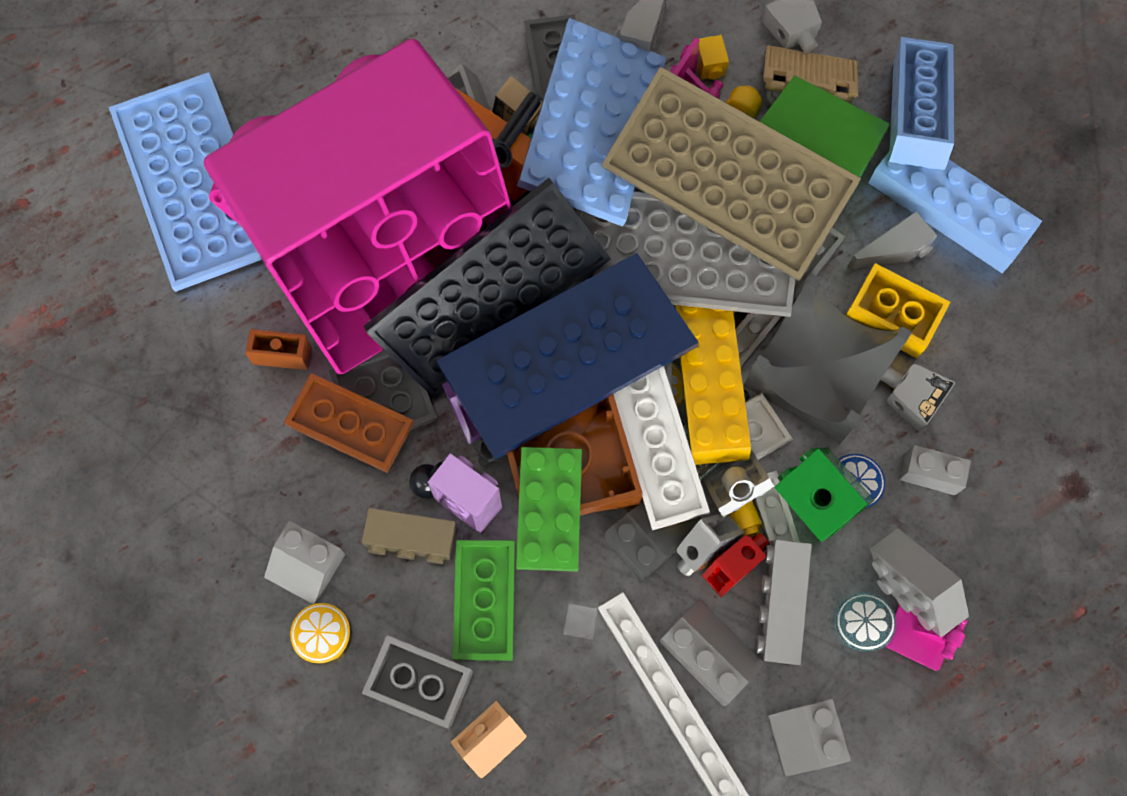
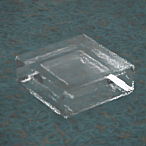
M569 604L563 634L593 640L598 610Z

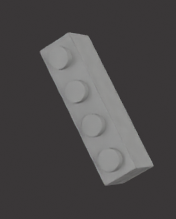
M771 540V546H766L765 563H769L768 575H764L762 580V593H766L765 605H761L759 610V623H763L762 635L757 636L756 653H760V659L763 661L801 665L812 544Z

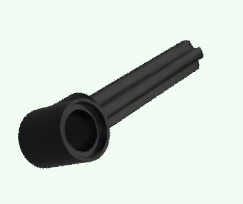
M529 92L498 137L492 139L500 169L511 164L512 153L510 148L540 106L541 96L539 94Z

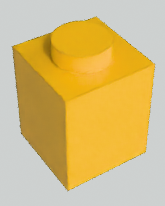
M722 35L699 38L697 68L700 79L714 80L726 76L729 59Z

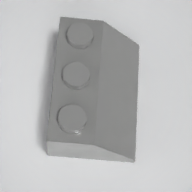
M700 600L658 642L723 707L728 705L764 664Z

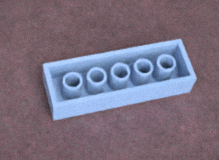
M901 37L893 62L889 162L945 170L954 146L953 44Z
M889 151L877 166L868 184L911 213L917 212L926 223L1001 273L1014 261L1042 222V220L951 160H948L945 170L929 169L922 166L889 162Z

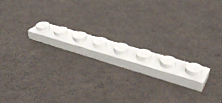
M621 593L598 607V611L711 796H749L625 594Z

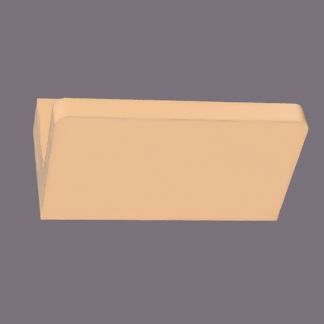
M495 701L450 743L480 778H483L526 738V735L501 705Z

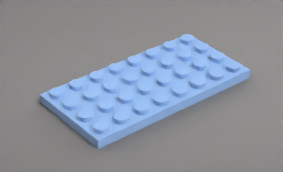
M569 18L517 186L532 191L547 178H550L571 207L623 227L627 220L635 186L605 170L601 165L660 67L664 68L667 57L652 51L648 52L630 42L621 41L618 37Z
M210 73L199 75L109 107L172 289L176 292L262 260L243 228L209 200L213 180L204 167V158L211 152L229 143L234 135Z

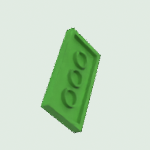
M521 448L516 569L578 571L582 449Z
M456 540L453 660L513 661L515 541Z

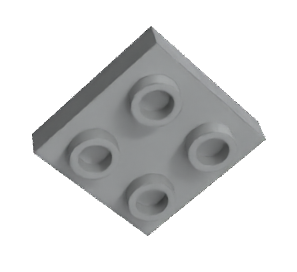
M752 449L750 460L729 462L703 478L711 497L723 517L737 511L744 504L756 497L762 496L766 491L774 487Z

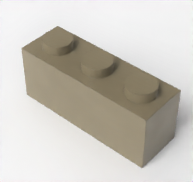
M368 508L362 544L369 548L368 552L373 554L386 555V551L396 552L397 557L414 560L415 556L426 557L427 562L443 564L444 560L451 561L457 525L455 521Z

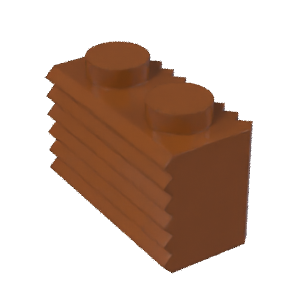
M253 328L249 331L246 355L252 364L308 370L312 346L304 333L302 335H299V333L294 335L293 332L290 334L285 332L283 334L282 331L279 333L276 330L274 332L270 330L266 332L265 329L262 331L257 329L255 331Z

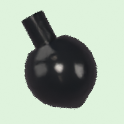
M438 462L435 466L422 464L413 470L410 474L409 485L416 496L423 499L434 497L428 481L443 462Z

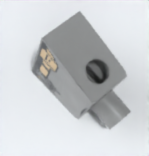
M912 364L904 375L889 366L881 378L883 382L894 388L886 402L918 432L929 423L955 385L954 381L917 364Z

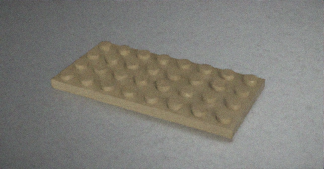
M662 67L658 69L601 165L605 170L798 281L802 278L861 181V178Z

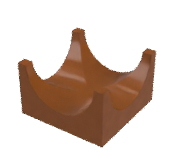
M614 395L605 398L506 454L518 500L522 447L582 449L580 516L610 509H625L627 512H630L640 504L643 496Z

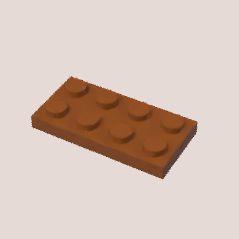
M311 373L287 415L284 424L388 473L414 421Z

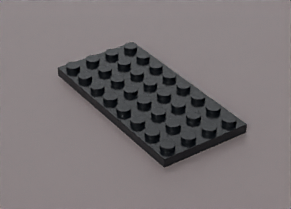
M547 178L363 327L366 333L435 399L444 392L442 384L448 382L437 364L438 359L580 284L611 260V258L550 178Z

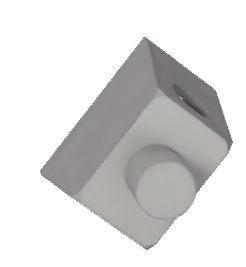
M777 0L765 5L761 21L783 48L789 49L800 45L805 54L817 48L818 44L814 38L818 36L822 23L814 0Z

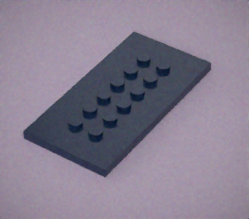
M635 253L438 359L437 364L494 460L697 348L699 342L638 253Z

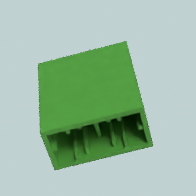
M795 75L760 121L861 178L890 126L889 123Z

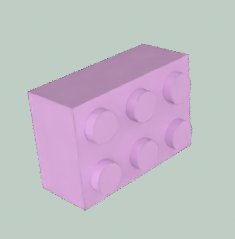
M450 453L430 478L428 484L438 504L482 535L502 509L499 488L496 487L498 482L486 473H483L481 476L474 471V465L465 457L460 455L456 458Z

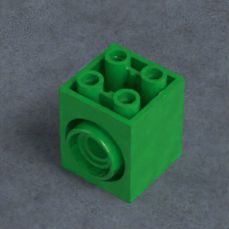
M812 447L799 458L802 463L798 467H789L777 477L780 482L774 487L821 542L831 538L875 501L828 447H816L815 449ZM824 489L831 493L832 499L830 503L826 502L822 497Z

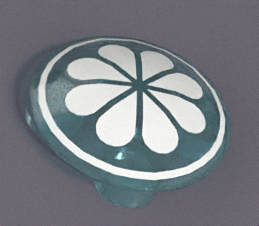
M858 593L848 597L839 606L835 619L837 632L844 641V644L861 652L877 651L890 644L897 624L895 613L889 603L871 593Z

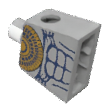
M719 513L700 519L677 548V553L682 557L677 563V568L684 575L690 576L694 571L697 572L710 567L745 532L729 515L723 517Z

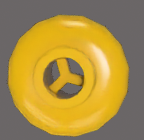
M738 86L734 88L725 102L754 119L762 107L761 96L752 86Z

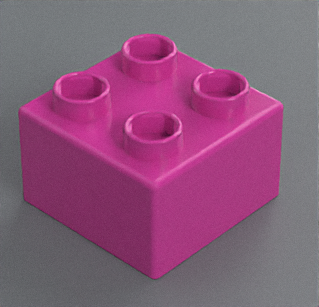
M413 38L405 40L381 55H365L355 59L341 71L336 81L276 116H260L246 122L236 130L229 143L208 154L203 161L206 171L263 262L338 374L350 371L384 350L366 333L363 327L366 323L511 208L491 133L421 43Z

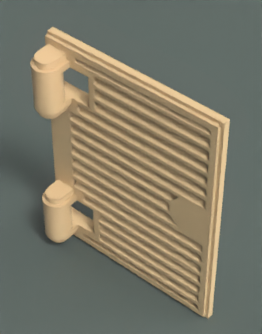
M770 45L766 46L763 80L766 82L765 89L782 93L795 75L848 103H852L853 97H858V61L816 53L805 54L803 51ZM773 75L786 77L785 82L773 80ZM836 86L847 87L848 93L836 91Z

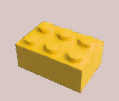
M875 263L847 311L846 316L862 325L877 330L893 331L903 326L912 331L901 351L918 359L928 347L951 302Z

